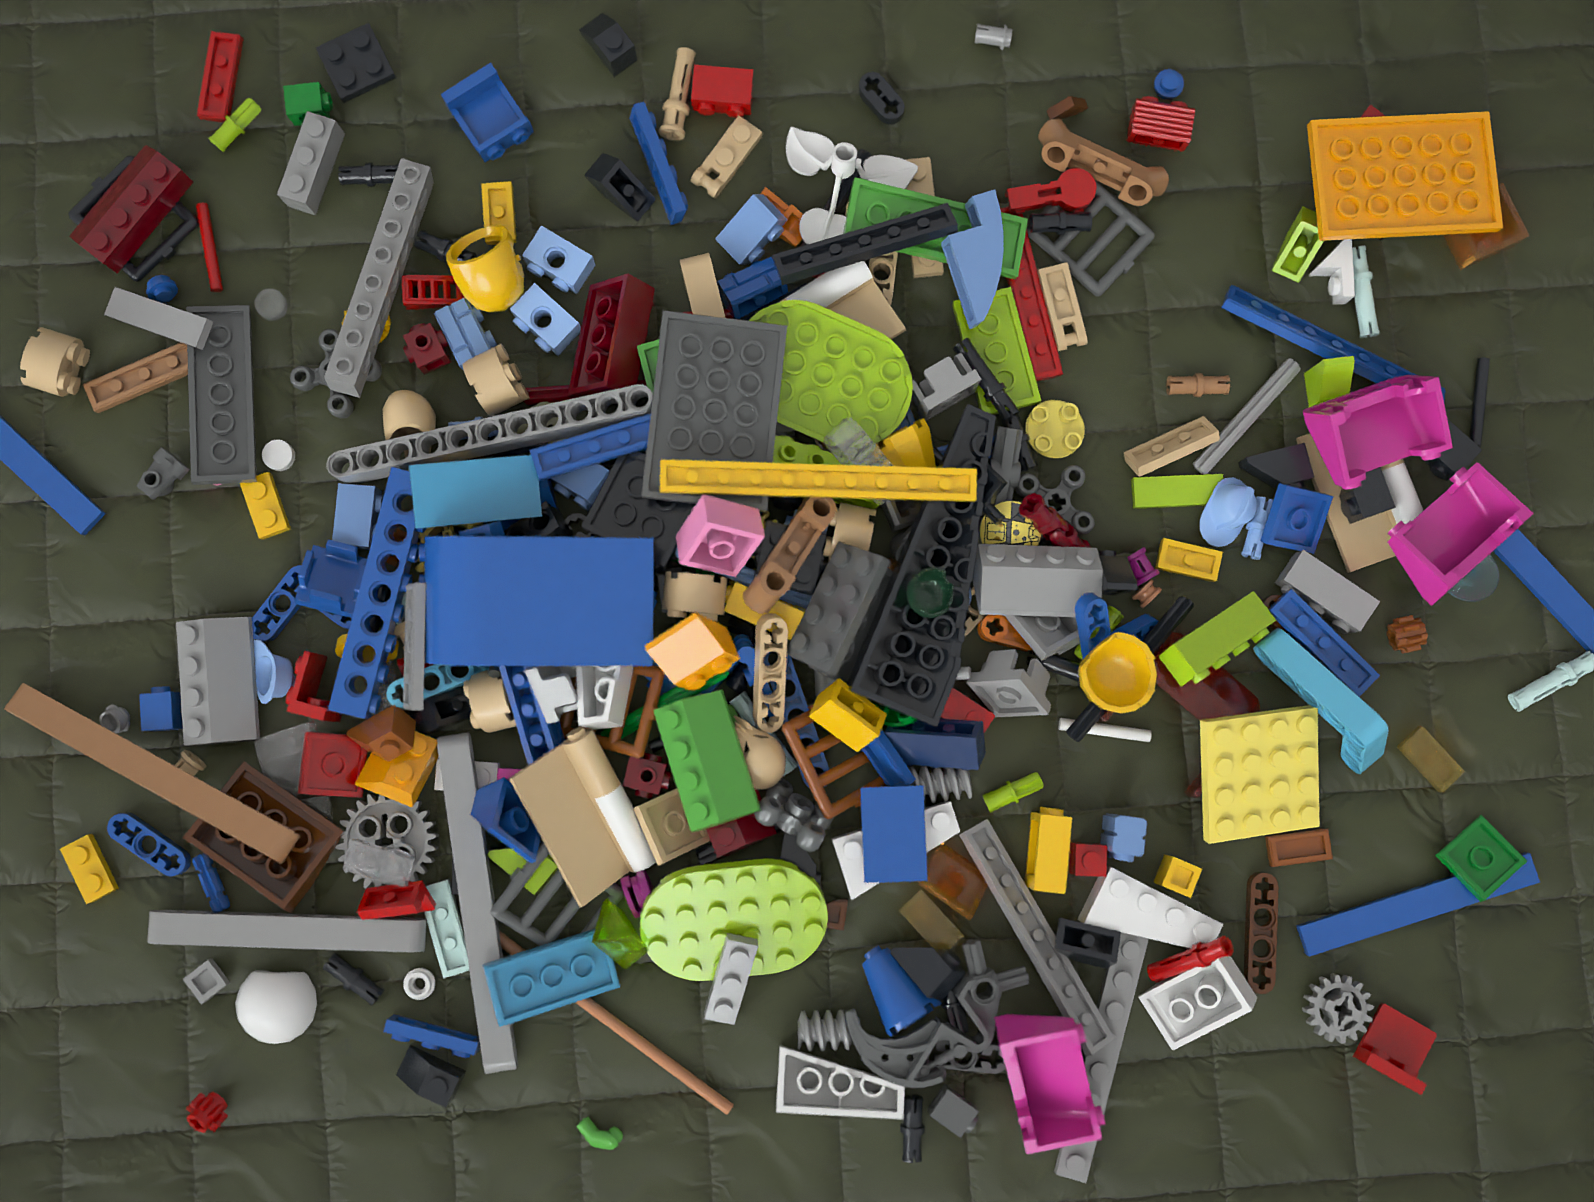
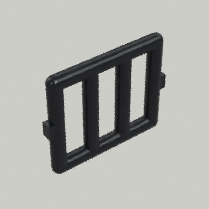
M129 155L125 157L104 179L98 177L91 184L93 189L69 211V218L77 226L85 218L84 215L100 200L135 158L134 156ZM178 201L169 213L173 210L184 222L137 267L129 260L122 268L133 281H141L164 258L169 260L176 253L174 248L199 225L198 218L182 202Z

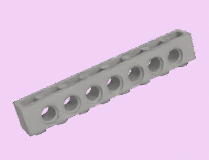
M402 158L400 160L324 376L330 390L358 398L361 396L434 185L429 166Z

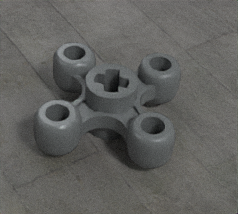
M326 329L320 334L319 344L324 350L326 357L318 368L298 366L291 371L290 381L295 388L301 391H310L319 384L328 386L324 376L337 342L339 331ZM332 339H335V342L329 345V342ZM373 358L371 364L373 367L366 379L368 382L376 381L382 375V366L376 358ZM306 375V379L301 382V378ZM330 390V398L327 401L329 412L340 419L349 417L354 410L353 401L349 398L348 394ZM344 402L343 407L338 410V405Z
M1070 465L1066 467L1061 473L1059 486L1054 489L1044 488L1038 478L1031 473H1025L1020 476L1018 486L1015 488L1016 493L1020 497L1025 498L1032 493L1040 494L1048 507V503L1052 498L1054 502H1060L1061 506L1057 509V512L1076 529L1077 535H1086L1094 528L1095 520L1093 515L1087 511L1075 509L1070 502L1071 493L1075 489L1080 488L1086 479V474L1080 466ZM1070 473L1077 477L1076 482L1070 480ZM1023 482H1029L1031 490L1025 489ZM1078 519H1083L1086 522L1085 528L1078 524ZM1041 535L1039 543L1046 539L1043 535Z
M783 778L775 786L766 790V797L759 802L761 810L754 813L755 818L761 824L773 826L776 823L784 832L797 835L798 845L810 852L819 848L825 838L824 830L829 827L834 817L831 819L824 818L817 803L813 805L805 796L793 793V786Z

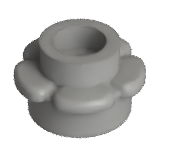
M109 705L106 707V711L100 715V724L115 734L122 731L125 732L130 727V715L122 707Z

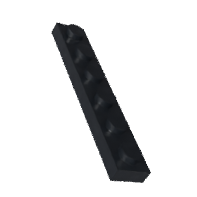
M948 203L774 254L772 255L773 262L781 284L784 285L957 233L958 224Z

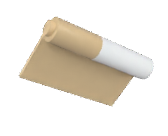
M864 261L825 272L781 300H804L818 304L873 328L891 340L906 331L905 326L874 282L873 276Z
M1311 434L1296 438L1297 444L1305 443L1314 478L1311 480L1315 490L1334 496L1326 518L1347 572L1350 573L1396 556L1387 543L1391 538L1387 533L1400 521L1407 524L1424 511L1404 460L1401 459L1381 466L1396 508L1349 524L1347 517L1344 516L1341 510L1339 495L1342 486L1334 484Z
M581 726L569 732L567 740L509 778L579 907L586 905L628 872H639L656 863L633 810L634 807L592 729H585Z

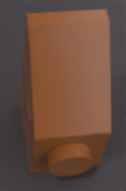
M394 704L348 730L347 736L368 752L384 760L391 761L413 748L416 721Z

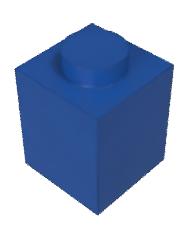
M170 686L152 687L151 693L140 694L141 731L154 732L183 729L181 692H171Z

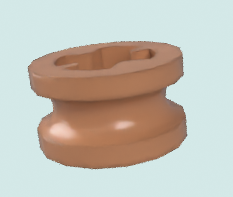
M1152 579L1144 583L1131 597L1133 600L1137 599L1140 601L1141 608L1147 606L1162 590L1160 587H1154Z

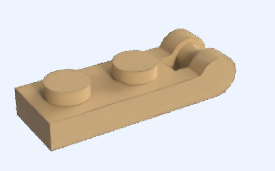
M737 116L703 164L694 172L690 182L697 187L703 186L708 190L707 193L710 196L717 198L762 138V131L742 117ZM713 171L719 177L713 180L708 175Z
M1068 263L1038 269L1037 273L1057 351L1066 350L1067 346L1074 344L1077 346L1086 345L1087 335ZM1072 324L1074 332L1065 334L1063 326Z

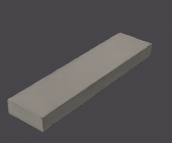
M117 287L113 290L104 314L113 319L201 350L205 346L213 325V321Z
M411 583L406 586L403 708L406 710H423L426 583Z

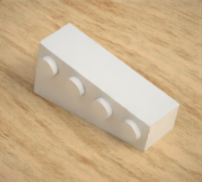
M576 666L578 725L593 730L623 726L633 666Z
M943 801L924 808L926 853L960 832L950 801ZM862 828L831 838L850 898L853 900L878 884L864 883Z
M1107 866L1106 877L1097 878L1077 919L1085 924L1191 948L1193 944L1199 942L1208 943L1217 939L1223 926L1222 923Z
M780 1045L776 1112L903 1119V1086L891 1083L880 1076Z

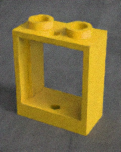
M738 581L735 584L731 583V585H728L724 611L757 625V621L764 614L755 612L745 604L743 592L748 586H744ZM779 599L768 613H775L785 621L788 628L787 639L791 640L806 609ZM772 623L771 628L766 630L772 632L774 629H778V627Z
M1040 807L1039 813L1031 812L1025 884L1032 890L1063 894L1066 892L1072 817L1063 816L1064 810Z

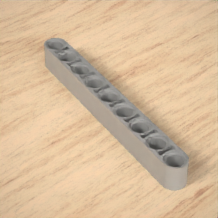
M151 910L149 911L147 943L425 951L427 919L383 917L362 920L360 916Z

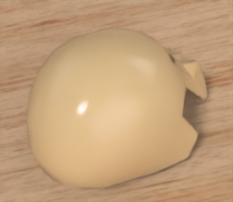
M398 390L389 395L382 409L385 440L436 429V415L426 398L411 390ZM409 449L404 451L405 458L409 454Z
M734 716L738 722H734L735 730L754 788L768 789L775 786L783 777L786 767V754L781 743L759 727L756 729L742 718ZM747 743L748 750L745 752V745Z

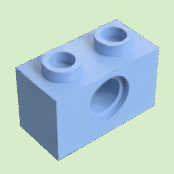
M543 226L539 228L522 255L527 264L526 268L531 273L540 278L544 274L553 280L552 284L565 293L570 290L578 294L596 265L592 255ZM555 258L565 259L561 267L553 268L550 266Z
M535 283L510 308L515 317L513 320L514 324L525 334L530 330L537 337L535 339L536 344L546 353L552 350L559 356L580 334L581 326L579 322ZM545 316L552 318L550 325L541 328L537 326L540 318Z

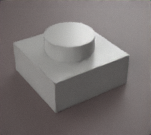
M213 958L204 962L183 979L200 1004L205 1003L230 984V981Z

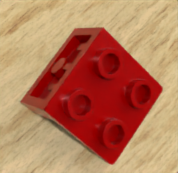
M304 651L303 656L298 658L295 665V674H297L295 684L289 688L286 696L288 712L322 721H341L342 713L328 710L330 701L320 698L316 699L327 661L326 655Z
M1381 1003L1353 1057L1422 1095L1427 1084L1417 1079L1418 1071L1437 1034L1392 1007Z

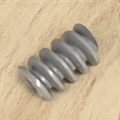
M913 766L909 767V770L916 778L909 786L923 785L924 799L925 795H929L932 803H936L937 794L941 793L945 802L948 801L950 792H953L957 800H960L961 793L964 790L969 799L972 798L969 770H962L960 768H955L954 770L953 768L944 767L943 771L940 768H932L930 773L926 766H921L919 774H917Z
M842 1009L838 1010L835 1019H833L830 1010L825 1011L823 1019L820 1018L817 1010H813L811 1019H808L805 1011H801L798 1019V1051H800L803 1042L806 1043L808 1051L813 1050L815 1042H818L821 1051H824L828 1041L831 1042L833 1050L838 1049L840 1041H843L846 1050H850L853 1040ZM853 1009V1010H854V1013H855V1016H856V1019H857L858 1023L860 1024V1018H858L855 1009Z

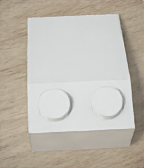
M1231 956L1213 961L1211 966L1206 968L1196 967L1162 980L1138 996L1172 1051L1252 1011L1257 1000V996Z

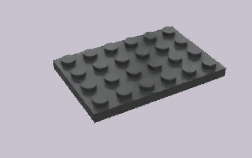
M663 311L642 498L697 504L702 495H707L754 507L761 512H767L769 496L660 493L661 460L772 463L787 326Z

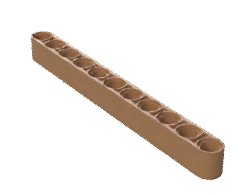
M24 683L21 684L4 708V710L281 864L300 837L285 826Z

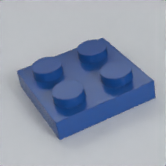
M1279 483L1260 541L1268 545L1297 551L1305 550L1308 553L1314 554L1334 496Z

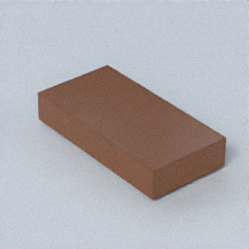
M1328 828L1265 836L1270 867L1333 859Z

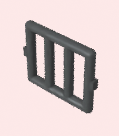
M1095 180L1097 186L1096 198L1084 212H1091L1093 218L1106 205L1118 217L1077 262L1072 260L1063 250L1080 231L1065 232L1054 243L1042 232L1031 233L1029 227L1027 228L1028 237L1059 264L1067 262L1070 274L1093 295L1101 296L1122 273L1126 274L1135 264L1133 261L1154 239L1155 233ZM1048 205L1041 214L1056 213L1057 210L1062 208L1060 206L1052 207V205ZM1128 225L1140 237L1097 282L1085 269L1120 231Z
M544 841L539 845L536 861L533 863L527 861L522 869L516 868L510 876L512 882L491 908V915L539 946L554 942L580 908L573 896L545 933L531 925L565 881L558 869L521 918L507 910L508 906L548 854H550ZM614 883L604 890L610 895L581 933L601 926L606 927L604 924L605 920L624 897L621 886Z

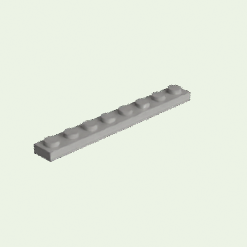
M986 819L959 836L1063 1017L1074 1018L1075 1024L1082 1023L1086 1042L1080 1043L1081 1048L1086 1056L1093 1055L1115 1038L1068 957L1054 950L1056 936L989 820Z
M1122 932L1117 963L1106 969L1097 1003V1009L1115 1039L1093 1055L1086 1056L1084 1054L1083 1057L1094 1106L1101 1105L1103 1116L1149 940L1148 938ZM1097 1140L1061 1147L1054 1169L1055 1174L1086 1183Z

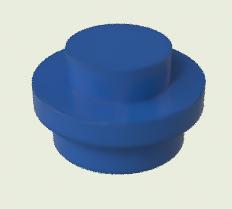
M1172 69L1161 71L1154 80V89L1162 99L1176 98L1184 87L1183 77Z
M166 275L152 277L147 282L146 294L148 298L160 303L172 300L178 292L176 283Z

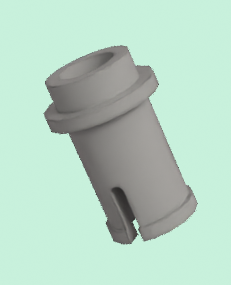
M978 23L975 43L1001 46L1000 49L1002 50L1004 47L1010 48L1013 29H1008L1007 25H1004V28Z

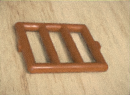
M654 665L633 666L623 726L611 728L609 737L595 734L602 749L635 758L643 757L653 720L656 721L653 710L658 709L657 704L665 678V673L660 667ZM638 675L651 677L635 742L631 744L620 741ZM572 677L571 683L575 690L577 689V679ZM575 710L561 714L560 724L565 739H568L567 734L575 729L571 728Z
M812 704L808 707V711L785 722L782 725V731L822 815L826 819H831L854 805L855 807L861 806L860 788L887 787V785L879 775L878 778L831 804L823 787L869 762V759L862 751L826 772L817 775L810 759L842 741L831 733L804 748L797 730L814 722L809 717L814 705Z

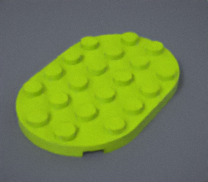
M804 300L781 301L763 308L749 320L787 326L777 423L834 447L858 449L885 439L903 421L912 398V375L900 348L883 333L823 306Z
M755 859L699 865L671 873L660 881V885L651 894H648L641 911L640 935L647 954L660 968L669 974L690 981L714 980L727 933L758 939V948L749 976L765 975L789 970L810 957L818 948L825 935L828 912L824 894L816 880L812 876L809 877L806 873L799 870L797 865L778 859Z

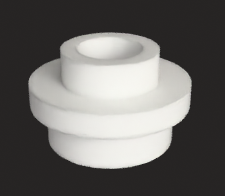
M416 968L406 975L403 985L409 997L422 1000L432 994L436 982L434 975L428 969ZM417 978H422L425 981L423 989H419L416 986L415 981Z

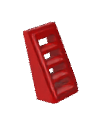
M402 275L401 277L402 301L407 310L444 308L465 298L452 275ZM456 284V298H451L450 285ZM438 285H443L444 298H439ZM426 286H431V298H426ZM413 287H418V298L413 297Z

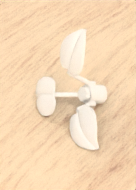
M791 127L788 133L786 155L793 170L801 175L812 176L820 168L827 170L831 165L832 172L836 175L829 212L822 208H814L805 212L800 220L799 231L807 245L843 234L846 217L834 213L841 180L851 176L855 168L862 179L902 189L907 188L918 171L917 165L888 155L869 157L865 160L862 168L861 159H856L857 150L850 143L844 142L834 146L823 135L802 131L795 127Z

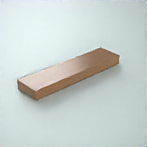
M180 342L83 384L94 412L101 413L187 376V344Z

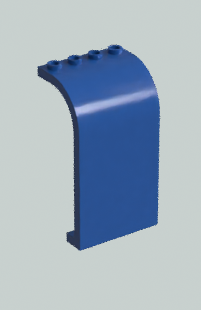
M425 537V543H420L419 560L420 562H425V574H420L419 583H426L424 663L458 666H653V658L645 648V645L653 641V538Z

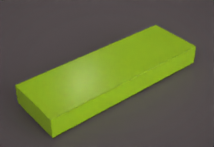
M1223 474L1133 477L1131 479L1133 509L1206 506L1217 483L1223 480Z

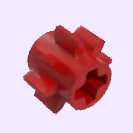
M200 1092L186 1108L191 1112L187 1116V1121L195 1130L201 1133L206 1132L208 1128L215 1132L228 1117L224 1112L227 1108V1103L215 1092H209L206 1097Z

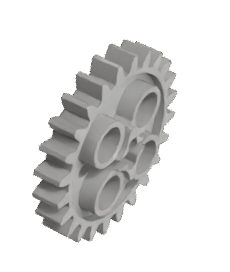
M374 794L367 795L368 804L363 800L356 801L359 810L348 809L347 813L351 820L340 821V824L346 828V831H344L341 837L344 839V843L337 845L336 849L345 850V854L338 859L339 861L348 860L349 862L344 872L354 870L356 872L352 880L354 882L364 878L363 888L365 889L369 888L373 883L377 887L385 886V884H396V882L398 884L407 883V878L411 882L419 881L416 872L421 874L428 872L424 862L433 863L435 861L429 855V851H435L439 848L431 844V839L439 837V834L430 833L429 830L436 824V821L426 822L425 820L430 814V810L420 813L418 810L421 807V801H417L412 808L382 795H379V800H377ZM384 814L388 816L387 824L383 820ZM399 816L407 819L408 827L405 832L398 831L395 826V821ZM369 819L373 820L377 825V831L373 836L368 835L365 831V823ZM386 837L392 838L393 844H382V839ZM401 847H406L410 851L411 858L408 863L401 862L398 857V851ZM371 850L376 851L380 857L379 864L376 867L370 865L367 860ZM388 858L392 863L391 869L387 867Z

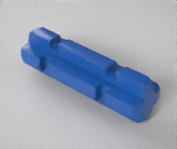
M205 853L195 856L192 862L195 870L200 872L198 877L206 897L211 899L209 904L212 911L218 913L229 908L230 901L227 895H223L225 889L217 869L212 868V864H214L212 858Z

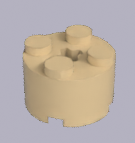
M40 327L37 331L41 332L38 338L31 336L24 349L20 369L26 371V378L21 377V382L26 386L61 397L68 394L75 395L81 384V379L77 376L80 367L87 365L90 358V350L84 348L81 339Z
M502 344L462 364L470 386L473 385L477 392L476 398L489 416L499 414L529 399L528 392L522 382L518 383L522 379V375L515 363L509 364L507 362L510 359Z
M840 502L839 508L836 507L835 516L830 522V526H835L833 537L827 536L823 555L829 557L828 562L838 541L869 551L874 523L869 521V515L876 516V509Z
M665 572L662 609L667 610V616L686 618L687 612H696L708 619L717 621L718 615H724L727 578L721 577V583L714 582V576L678 572V579L672 578V572Z
M489 670L473 674L470 680L464 681V693L469 698L472 710L470 712V721L475 729L481 728L483 731L491 733L516 726L502 675L499 678H492L488 675Z

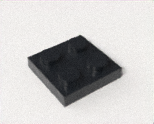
M369 23L316 47L343 103L396 79Z

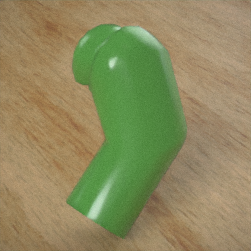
M589 1116L576 1125L577 1129L594 1148L612 1150L618 1147V1143L623 1139V1133L618 1127H612L608 1131L599 1130Z

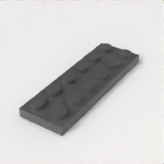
M249 305L186 307V312L213 321L203 350L187 345L191 482L193 485L257 482L251 308Z

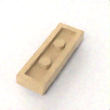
M1202 416L1123 452L1125 462L1138 477L1143 476L1219 441V430L1205 416Z

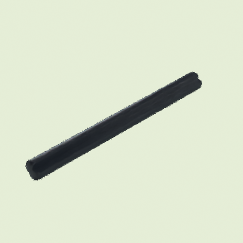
M1180 596L1142 640L1153 655L1193 609L1194 603L1189 598ZM1090 702L1067 729V735L1074 741L1080 742L1106 710Z

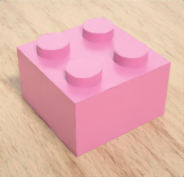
M702 495L675 536L679 562L682 565L736 577L765 537L759 509Z

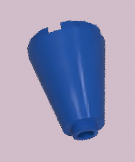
M877 946L864 955L866 961L862 963L885 1031L891 1038L898 1034L897 1032L903 1027L904 1029L908 1028L932 1012L931 1004L934 1007H938L942 1003L939 999L927 998L891 955V950L888 947L882 950L880 946Z

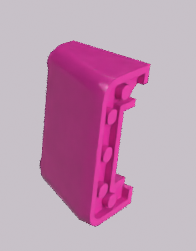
M1419 375L1398 376L1303 410L1305 424L1335 485L1342 486V489H1353L1361 486V481L1366 479L1365 472L1409 456H1421L1422 460L1436 459L1441 456V452L1453 448L1439 377Z
M1478 462L1468 470L1463 466L1450 478L1453 485L1413 521H1409L1407 524L1400 521L1387 533L1391 537L1387 543L1422 598L1431 606L1534 514Z
M1013 1014L996 1016L995 1023L999 1044L1022 1129L1026 1154L1102 1139L1099 1126L1105 1125L1101 1105L1094 1106L1080 1045V1043L1086 1042L1082 1023L1075 1024L1072 1017Z

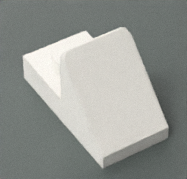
M1345 239L1338 244L1309 274V276H1331L1328 283V291L1332 295L1333 305L1346 304L1355 297L1352 239Z

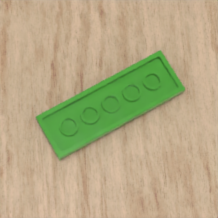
M855 177L852 182L843 234L948 203L958 224V232L971 229L972 226L965 203ZM1001 212L1003 260L1000 276L1015 279L1019 273L1028 219ZM947 236L896 252L947 263L941 245Z

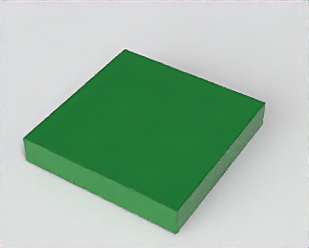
M1482 815L1472 821L1435 855L1480 902L1485 901L1527 862Z

